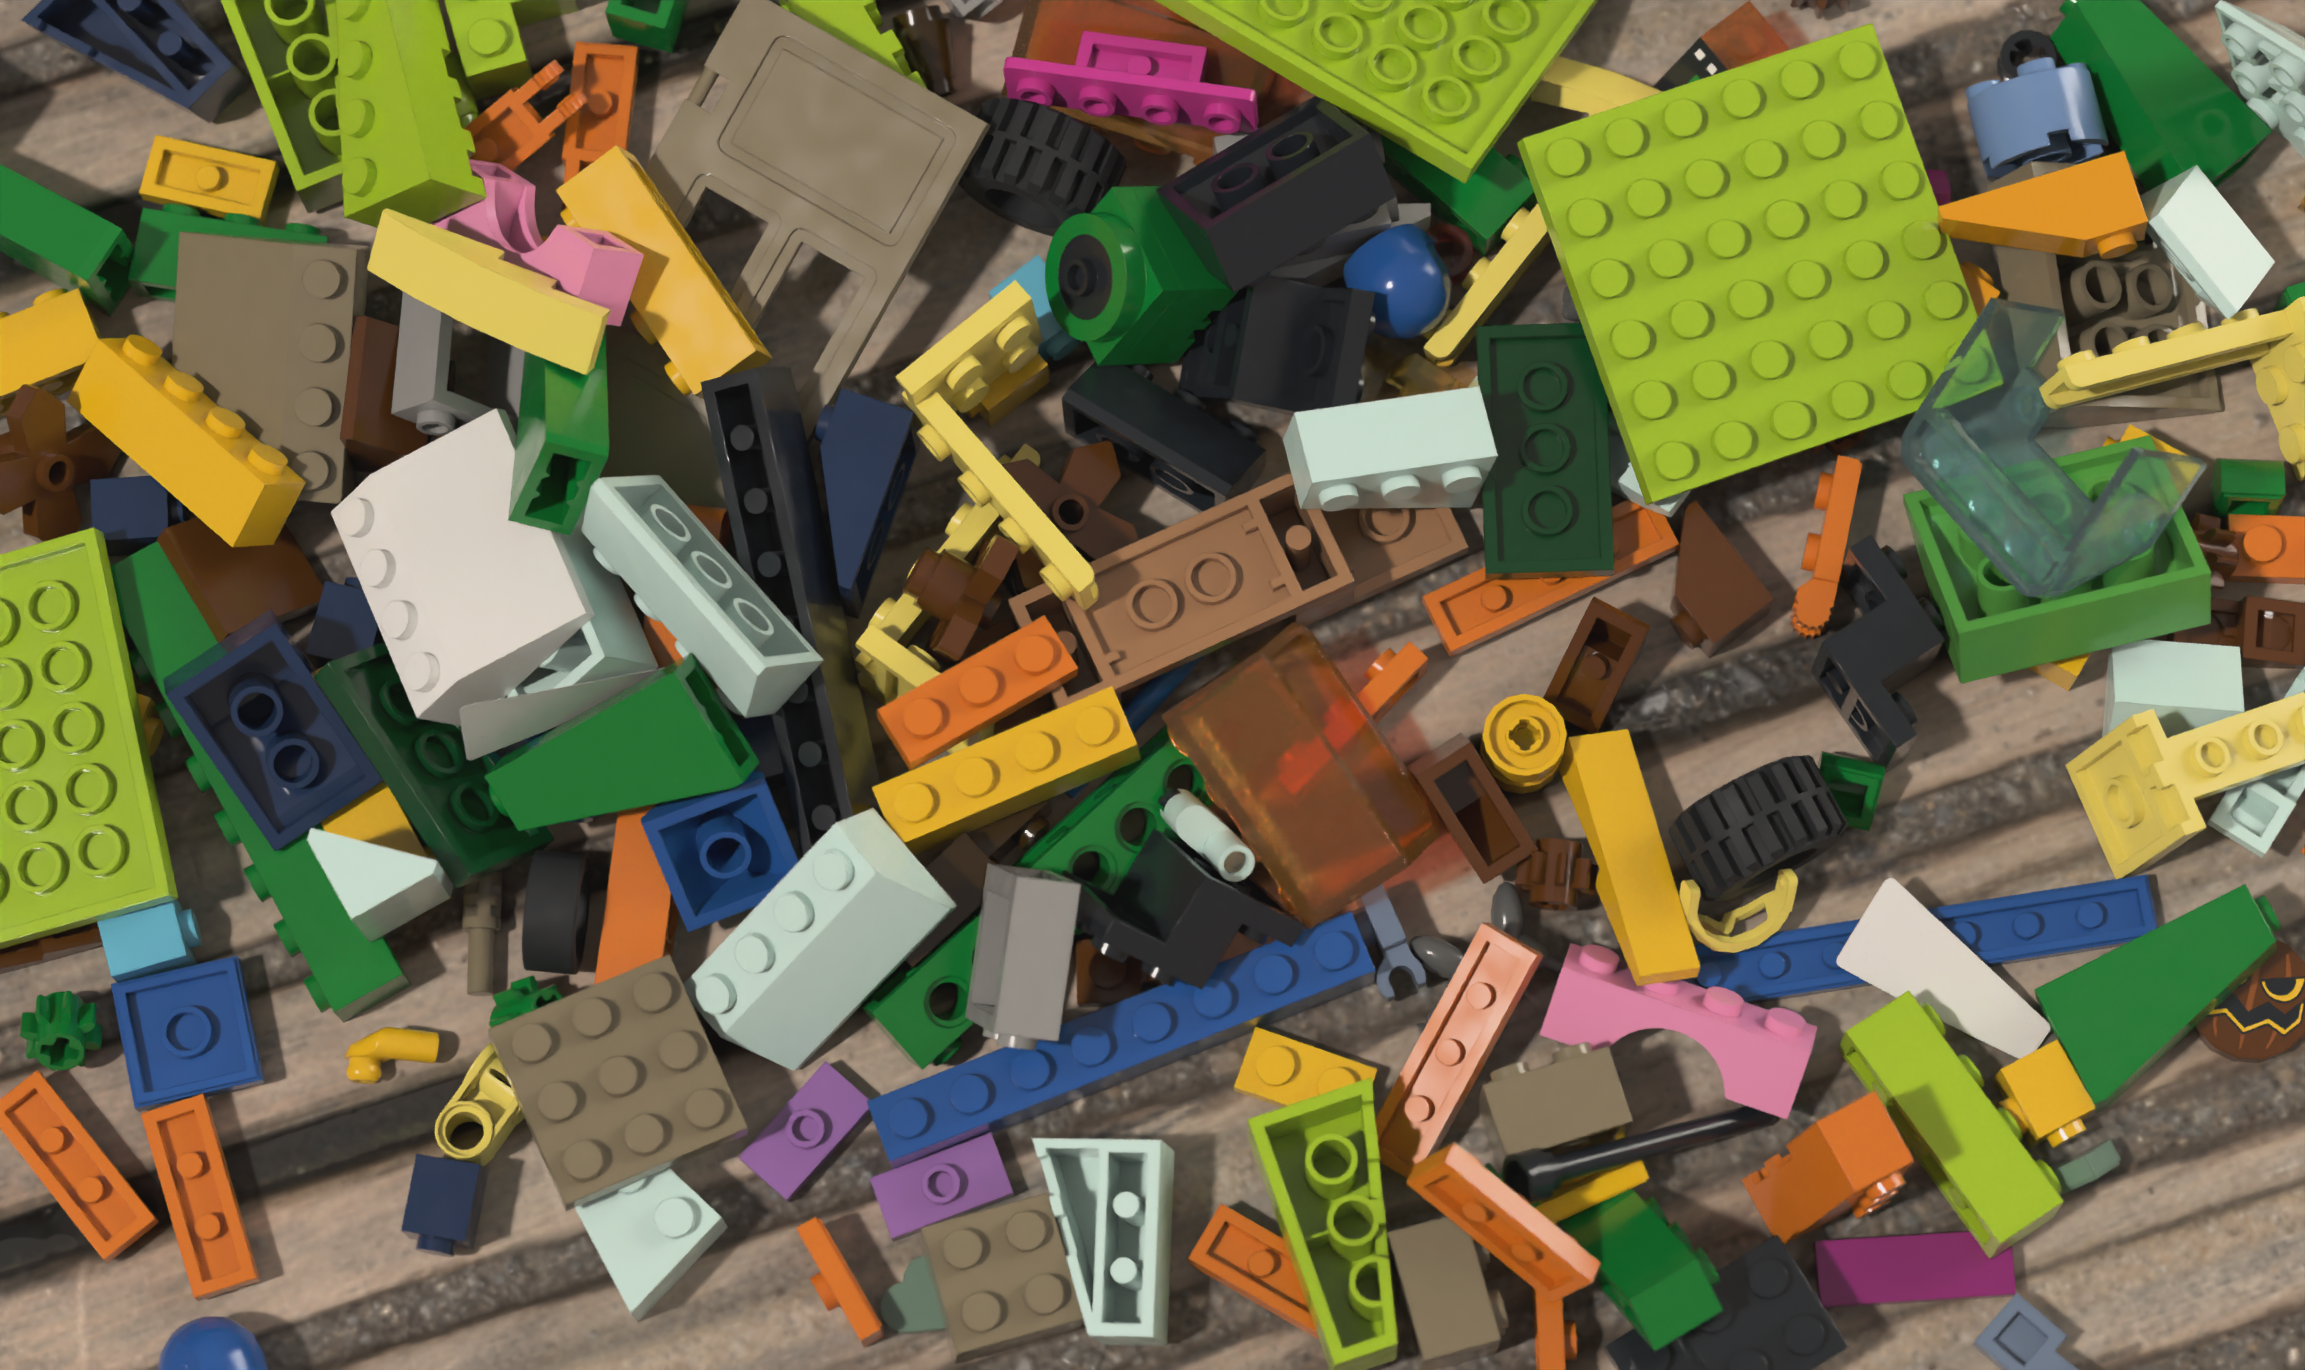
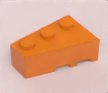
M1873 1091L1815 1122L1786 1145L1790 1154L1781 1157L1779 1153L1764 1162V1168L1747 1175L1741 1181L1772 1237L1777 1234L1785 1246L1851 1210L1856 1219L1859 1220L1891 1202L1890 1198L1898 1193L1897 1189L1906 1184L1902 1176L1912 1165L1914 1159L1876 1091Z

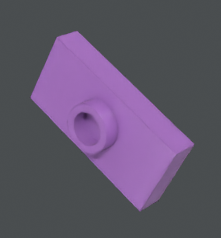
M825 1061L739 1156V1159L789 1203L870 1113L866 1102L869 1099Z
M992 1133L869 1178L893 1241L920 1232L922 1227L951 1220L1015 1196Z

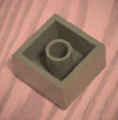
M1590 1042L1579 1043L1554 1052L1552 1054L1554 1062L1549 1065L1530 1070L1528 1063L1525 1061L1499 1068L1490 1073L1492 1081L1482 1086L1477 1105L1499 1173L1502 1172L1504 1160L1509 1154L1537 1148L1542 1152H1550L1557 1156L1627 1136L1633 1119L1608 1046L1592 1051Z
M1048 1192L921 1228L919 1242L925 1257L954 1364L1080 1329L1084 1319Z
M1447 1216L1388 1232L1387 1243L1390 1270L1418 1370H1439L1494 1355L1501 1341L1500 1336L1506 1335L1505 1328L1509 1327L1499 1289L1487 1291L1482 1273L1488 1272L1487 1264L1491 1263L1488 1250Z

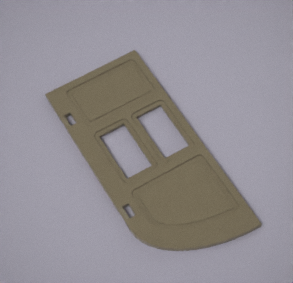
M740 0L706 60L702 74L689 97L684 99L645 168V172L684 229H686L708 188L769 223L729 293L753 330L803 243L865 278L797 397L809 447L815 436L817 423L826 404L833 405L991 125L770 0ZM720 74L730 81L714 110L710 113L701 108ZM629 299L621 326L606 325L609 455L599 478L660 475L685 504L727 508L704 399L695 396L693 392L685 396L675 386L664 368V365L671 361L658 341L650 345L636 329L629 316L636 308ZM730 523L729 540L725 549L739 564ZM620 576L643 629L645 613L635 603L634 595L636 593Z

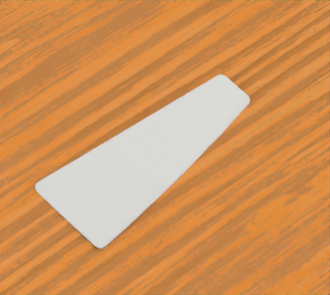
M663 668L463 706L459 713L467 760H474L555 728Z
M1888 878L1883 882L1836 959L1839 967L1896 998L1909 990L1919 1005L1923 1002L1928 1003L1936 1011L1941 1021L2018 1059L2036 1051L2051 1028L2050 1024L1894 878Z

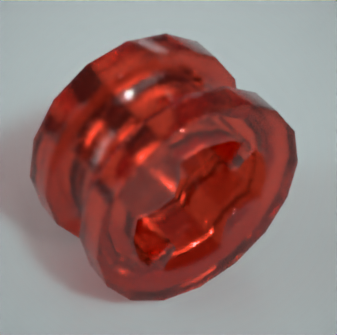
M1437 224L1427 229L1425 232L1436 242L1434 246L1436 251H1438L1439 242H1448L1452 244L1453 254L1462 256L1459 263L1452 259L1450 268H1447L1452 285L1461 282L1469 273L1472 264L1473 246L1468 234L1460 227L1451 224Z

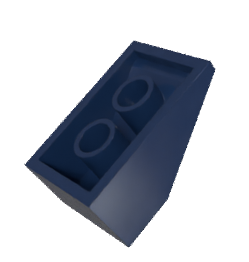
M841 388L836 405L826 404L817 423L814 439L821 442L819 457H822L838 586L846 615L859 619L921 443L917 435L918 428L914 411Z
M269 609L164 678L163 682L166 696L276 852L384 780L314 678L316 673L274 611Z

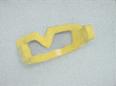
M1791 868L1780 869L1774 891L1760 896L1745 906L1725 913L1721 922L1697 913L1701 896L1700 888L1694 880H1684L1681 882L1679 898L1689 930L1698 941L1713 951L1737 953L1759 946L1781 928L1787 920L1789 913L1792 912L1798 878ZM1766 908V921L1752 930L1729 937L1734 924Z

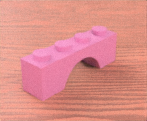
M469 159L473 176L483 179L487 198L430 222V224L505 251L503 261L558 280L555 290L610 309L606 325L621 326L644 254L607 231L558 224L547 240L543 242L535 217V185L502 164Z
M1570 943L1540 1035L1571 1046L1590 1042L1592 1051L1603 1047H1610L1620 1038L1638 1030L1662 1028L1680 1032L1696 1040L1712 1055L1721 1071L1725 1099L1788 1119L1812 1052L1817 1026L1806 1023L1801 1015L1788 1009L1771 1008L1767 1010L1746 1003L1739 994L1723 987L1713 986L1705 989L1682 981V979L1636 986L1627 962L1620 960V957L1614 951L1600 945L1588 944L1582 947Z

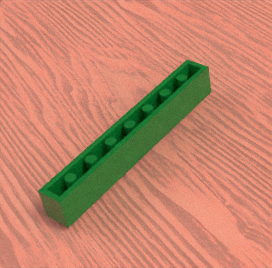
M158 541L110 566L122 625L126 627L135 644L133 648L128 650L130 662L144 685L152 680L157 684L165 700L156 704L155 708L172 738L174 739L184 734L194 755L186 758L184 761L201 792L204 793L213 788L224 809L215 813L214 817L231 847L233 848L243 843L253 864L243 870L262 903L270 898L274 900L283 919L274 923L273 926L289 955L294 957L302 952L313 974L304 978L303 981L320 1012L323 1013L332 1008L334 1013L344 1023L411 986L385 935L369 943L349 917L307 841L310 829L275 852L166 696L163 679L218 644ZM318 823L317 825L312 827L314 829L325 831L321 823Z

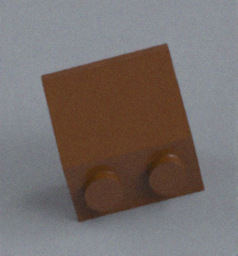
M355 315L340 440L358 471L376 472L442 436L422 433L417 430L416 423L391 414L399 326L368 316ZM454 360L449 362L447 390L450 392H454L456 367Z

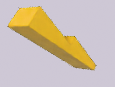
M1623 729L1568 737L1559 772L1600 868L1595 887L1636 986L1697 977L1701 968L1629 730Z

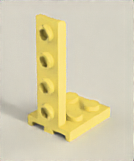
M1538 203L1531 212L1522 207L1513 216L1501 234V238L1506 241V244L1492 261L1484 256L1475 264L1462 283V287L1468 292L1453 311L1449 308L1441 322L1423 335L1429 340L1423 347L1426 359L1435 366L1445 369L1455 363L1476 336V326H1484L1551 242Z
M1015 280L896 376V380L905 390L901 395L906 405L915 413L917 427L920 429L917 431V435L926 448L940 462L948 456L963 472L957 478L961 487L980 508H983L988 503L994 507L1004 519L998 524L999 529L1007 540L1020 547L1019 553L1021 555L1030 549L1045 566L1039 571V574L1052 592L1063 602L1072 596L1080 607L1086 611L1099 597V589L1095 582L1092 567L955 413L957 410L964 413L977 406L988 394V385L1007 370L1010 373H1014L1025 367L1037 354L1038 345L1043 342L1032 298Z
M2305 296L2297 298L2284 310L2259 315L2256 308L2237 312L2228 320L2226 318L2222 320L2221 326L2206 330L2202 322L2191 323L2170 332L2166 336L2167 340L2150 343L2148 336L2133 338L2114 347L2112 354L2096 358L2092 350L2075 353L2059 361L2056 364L2058 372L2039 387L2045 404L2052 409H2060L2250 359L2256 375L2258 394L2261 400L2268 405L2279 433L2281 453L2291 464L2297 481L2305 480Z
M1026 443L1013 459L1003 455L998 460L1000 464L1029 459L1040 467L1039 453ZM966 502L958 509L947 525L945 533L950 537L937 552L941 553L943 549H946L971 563L982 542L987 539L991 541L995 535H999L1001 530L998 524L1004 519L990 503L980 508L976 504L973 506ZM903 593L898 601L891 597L886 599L873 615L867 630L856 642V648L861 651L855 659V668L860 671L857 675L859 686L883 705L890 703L941 674L939 673L940 666L932 656L921 648L910 645L933 616L914 606L915 598L906 593ZM994 724L946 751L952 754L992 737Z
M2305 692L2166 738L2154 709L2131 716L2068 762L2065 766L2115 879L2132 877L2141 873L2207 828L2195 801L2305 764Z

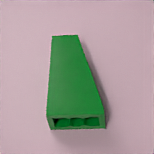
M2065 0L2060 6L2059 11L2065 17L2050 36V39L2067 65L2080 62L2086 63L2087 70L2091 74L2103 122L2121 151H2125L2129 164L2147 192L2196 165L2217 189L2248 163L2273 132L2140 0Z
M0 164V251L63 289L72 291L79 288L89 305L111 317L132 286L128 277L134 247L123 229Z
M606 329L595 366L587 375L525 351L508 521L571 536L587 503L590 487L599 478L609 455Z
M690 653L503 756L484 777L489 784V794L495 807L501 814L510 817L518 831L732 789L743 783L760 762L696 658Z
M2244 884L2034 989L2040 1008L2096 1106L2094 1109L2096 1114L2111 1106L2276 952V939L2273 933L2282 928L2265 895L2254 899L2247 885Z

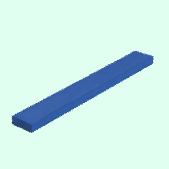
M2147 874L1927 909L1988 967L2120 947L2158 928ZM1860 919L1776 932L1759 946L1737 953L1713 951L1704 944L1694 945L1701 968L1697 977L1682 979V981L1705 989L1716 986L1732 990L1739 994L1744 1002L1749 1004L1872 985L1839 967L1836 963L1838 955Z

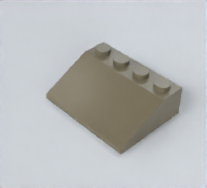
M2030 161L1988 184L1987 188L1988 191L2078 164ZM2130 167L2140 196L2146 193L2147 190L2133 168ZM2145 233L2144 240L2137 241L2138 246L2136 249L2111 259H2101L2099 253L2080 258L1996 245L2023 427L2081 428L2214 414L2221 410L2215 368L2060 409H2052L2043 401L2039 387L2058 372L2056 364L2070 355L2086 350H2092L2095 358L2112 354V349L2117 345L2141 336H2148L2150 343L2167 340L2166 336L2170 332L2196 322H2202L2205 330L2208 329L2205 303L2202 302L2147 233Z
M180 231L172 366L178 371L196 378L203 385L204 394L219 407L228 409L240 416L246 424L245 429L262 444L277 449L287 458V466L306 481L297 501L340 504L355 489L356 466L340 440L354 317L355 315L366 316L369 273L367 266L370 257V246Z

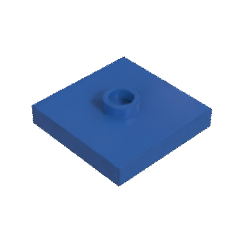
M238 956L111 984L134 1107L138 1112L166 1106L200 1094H204L207 1097L265 1083L242 962Z

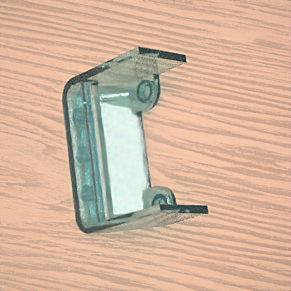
M1990 298L1907 425L1901 441V455L1906 468L2018 592L2028 597L2054 599L2149 550L2202 475L2207 464L2199 457L2132 447L2100 496L2093 503L2034 440L2048 418L2050 407L2043 401L2039 387L2045 382L2032 368L2066 317L2058 309Z

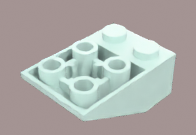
M2220 0L2215 5V9L2222 30L2221 41L2228 50L2233 68L2231 75L2238 85L2242 101L2271 130L2289 140L2293 148L2305 158V38L2286 26Z

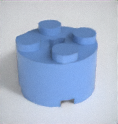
M2039 58L2018 66L2016 69L2018 77L2003 82L2001 80L1983 81L1965 90L1968 101L1967 108L1987 180L1991 182L2030 161L2075 164L2088 162L2103 153L2102 145L2108 146L2109 142L2091 74L2087 70L2086 63H2072L2056 68L2053 58Z

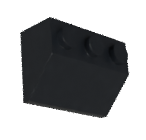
M1317 96L1310 98L1156 189L1161 202L1208 272L1233 293L1241 288H1250L1262 283L1269 277L1273 269L1295 256H1303L1314 252L1323 245L1327 237L1349 224H1357L1368 220L1377 213L1381 205L1396 197V193L1370 133L1324 99Z
M1095 361L1067 389L1062 397L1064 427L1067 434L1086 445L1110 441L1113 444L1119 465L1199 513L1250 491L1266 466V449L1259 446L1261 439L1256 433L1232 420L1225 426L1205 414L1208 408L1201 400L1182 389L1176 388L1172 394L1151 382L1154 378L1153 374L1141 364L1098 366Z

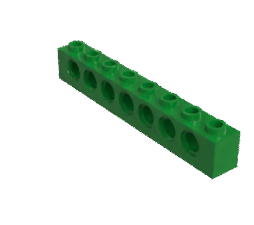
M1236 660L1139 748L1141 760L1114 771L1012 866L1051 871L1061 876L1064 870L1072 873L1073 864L1079 855L1092 851L1097 858L1098 866L1094 877L1089 882L1115 894L1154 828L1183 843L1185 842L1161 817L1160 809L1164 812V807L1158 803L1159 797L1167 790V779L1174 768L1185 764L1191 774V784L1187 791L1191 792L1207 807L1213 803L1216 806H1220L1232 799L1244 787L1246 780L1242 776L1260 759L1263 763H1267L1280 755L1290 745L1293 738L1289 733L1302 721L1253 664ZM1231 721L1237 729L1238 740L1235 747L1229 753L1220 755L1214 745L1215 733L1221 725ZM1139 808L1144 816V828L1137 838L1125 841L1120 833L1121 819L1129 810ZM981 905L914 967L910 968L907 963H904L860 1006L906 1059L922 1070L930 1063L935 1067L948 1060L963 1043L959 1036L974 1023L967 1019L965 1014ZM1077 927L1074 928L1076 936L1085 933ZM952 982L956 990V999L953 1006L945 1013L933 1014L929 1006V998L932 991L942 983Z

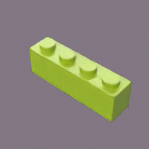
M1908 990L1848 1029L1837 1050L1869 1093L1876 1091L1903 1141L1991 1260L2055 1216L2064 1202L2059 1195L2062 1191L2061 1185L2052 1169L2040 1159L2035 1162L2020 1141L2023 1139V1135L2013 1116L2003 1107L1996 1109L1981 1089L1984 1087L1983 1078L1974 1063L1964 1054L1957 1056L1943 1036L1946 1034L1945 1027L1936 1011L1926 1002L1919 1005Z

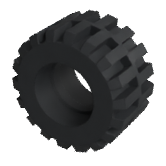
M992 98L983 102L977 118L991 126L958 184L972 199L996 215L1029 230L1053 237L1065 220L1079 213H1091L1112 187L1119 186L1127 168V161L1106 137L1092 127L1063 112L1026 100Z
M1802 755L1789 756L1770 762L1710 792L1685 809L1670 826L1668 832L1693 880L1699 886L1704 901H1725L1749 893L1777 880L1780 869L1791 868L1794 871L1832 847L1841 838L1848 828V823L1813 757Z

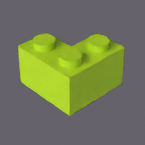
M444 0L465 76L475 101L508 92L515 86L519 89L529 81L533 75L519 27L577 12L579 9L576 0Z

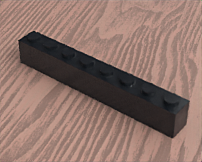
M756 367L700 383L739 565L824 660L775 714H772L803 858L821 837L839 821L874 808L885 822L886 820L872 787L880 784L792 370L791 367Z

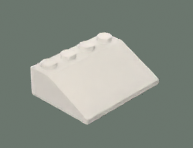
M495 408L370 474L331 511V515L416 718L461 726L459 711L463 706L505 698L595 616L560 533L508 521L517 435L506 410Z

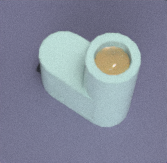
M1168 788L1158 799V803L1164 807V812L1160 809V814L1164 821L1183 841L1210 863L1224 879L1238 882L1248 877L1255 864L1252 851L1215 813L1191 792L1185 789H1178L1180 794H1177L1174 790Z

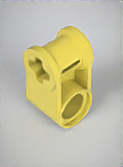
M492 1043L488 1044L468 1070L462 1085L439 1114L435 1123V1137L446 1159L480 1164L482 1167L486 1166L494 1158L515 1126L524 1119L512 1088L495 1078L498 1077L509 1084ZM476 1122L484 1127V1135L475 1147L468 1150H459L450 1144L452 1132L459 1124Z

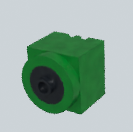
M1161 186L1112 187L1091 213H1079L1065 220L1056 231L1050 243L1045 265V286L1050 308L1056 321L1068 335L1077 340L1087 342L1098 366L1176 363L1195 341L1194 331L1206 329L1211 323L1208 316L1211 311H1221L1238 292L1233 293L1208 272L1161 202L1156 192V189Z

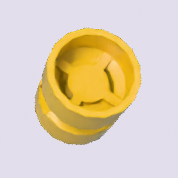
M1520 694L1510 696L1493 707L1485 720L1479 756L1501 789L1507 792L1525 794L1538 791L1552 781L1559 770L1565 748L1567 733L1564 719L1554 705L1534 695Z

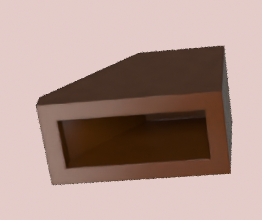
M1695 500L1685 508L1681 521L1670 610L1674 616L1670 618V623L1680 639L1690 649L1693 650L1699 645L1706 656L1710 658L1770 613L1774 598Z
M1461 732L1407 766L1437 816L1483 884H1486L1533 854V851L1538 850L1474 746Z

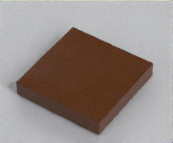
M198 517L164 528L156 539L218 643L269 609L274 611L281 623L318 609L323 585L286 524L282 527L274 545L232 548Z

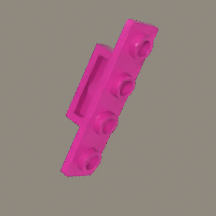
M1083 31L1075 65L1007 57L1003 68L1008 98L1026 100L1047 107L1057 106L1079 109L1096 117H1108L1112 114L1144 118L1150 123L1164 126L1174 123L1204 126L1221 134H1232L1237 131L1253 133L1257 130L1259 121L1257 97L1254 90L1204 83L1209 62L1207 47Z

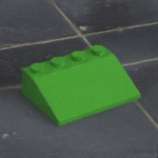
M2151 435L1903 494L1904 507L1931 601L1944 623L1945 629L1941 632V635L1945 639L1944 644L1960 684L2211 624V571Z

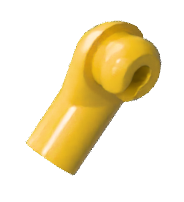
M384 1027L350 1044L344 1057L349 1060L346 1070L347 1078L354 1083L374 1084L381 1077V1063L392 1059L434 1064L439 1046L438 1032Z

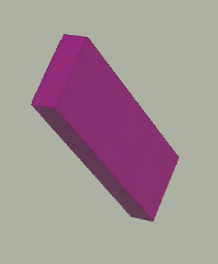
M1970 1232L1825 1240L1813 1243L1817 1297L1824 1308L2013 1297L2016 1294L2012 1246L1990 1260Z

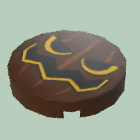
M2276 939V952L2194 1027L2195 1032L2200 1036L2199 1039L2210 1051L2234 1062L2261 1063L2285 1053L2305 1035V962L2288 944Z

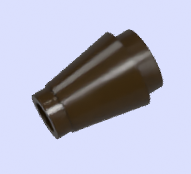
M925 6L904 12L892 18L895 29L894 34L904 49L905 54L903 55L911 73L917 71L927 89L942 98L957 93L950 19L943 18L940 6Z

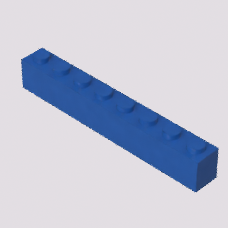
M1349 911L1302 930L1292 947L1276 940L1218 963L1202 990L1178 979L1174 987L1164 984L1060 1025L1058 1041L1038 1039L1036 1050L1003 1047L866 1102L892 1169L985 1134H993L1240 1037L1254 1031L1255 1027H1265L1374 984L1376 970L1352 911Z

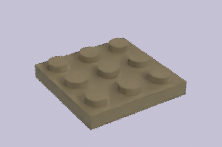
M670 954L488 1029L491 1043L565 1211L747 1135L748 1127Z

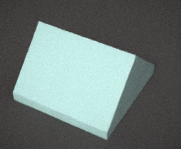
M2196 165L2140 195L2148 220L2146 233L2202 302L2228 320L2239 311L2275 261Z
M2141 640L2109 648L2102 737L2131 716L2154 709L2166 738L2245 712L2240 647Z
M310 828L307 838L310 847L349 917L369 943L451 897L454 885L436 860Z

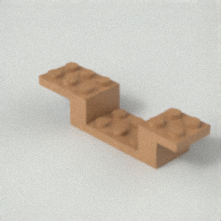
M1290 472L1088 563L1094 571L1095 582L1099 589V597L1086 611L1080 607L1072 596L1064 602L1061 601L1046 583L1008 599L1010 618L973 634L959 662L966 660L1045 615L1076 663L1078 675L997 721L994 724L993 735H997L1110 686L1113 687L1122 707L1121 693L1285 618L1289 617L1295 631L1463 556L1468 553L1469 546L1450 508H1361L1332 512L1322 509H1300Z

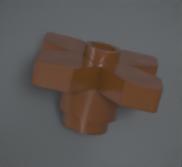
M24 384L19 389L6 413L9 432L0 435V514L5 515L22 506L24 534L37 543H41L78 531L82 524V519L73 486L88 483L93 479H106L121 449L100 430L88 424H81L66 432L65 404L41 388Z
M1110 441L1081 446L1072 450L1068 455L1058 481L1054 480L1029 459L1001 464L1087 563L1139 541L1135 525L1098 508L1121 477L1114 447ZM1059 513L1066 519L1067 523L1062 521ZM1030 549L1023 555L1018 552L1011 564L1016 587L1020 593L1045 583L1039 574V571L1045 566Z
M995 535L991 541L987 539L982 542L971 563L946 549L938 553L926 547L922 552L902 592L915 598L914 606L940 620L924 648V651L935 660L944 665L949 664L951 660L953 662L959 661L977 627L986 629L1003 598L1002 595L995 591L1003 581L1019 552L1020 547L1000 535Z

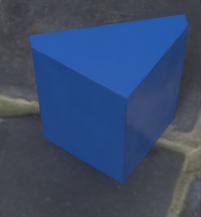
M751 772L743 783L732 789L658 803L641 818L644 831L688 932L756 907L799 862L763 772Z

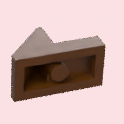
M1593 597L1543 699L1554 705L1563 719L1592 734L1598 733L1628 673L1642 652L1651 626Z

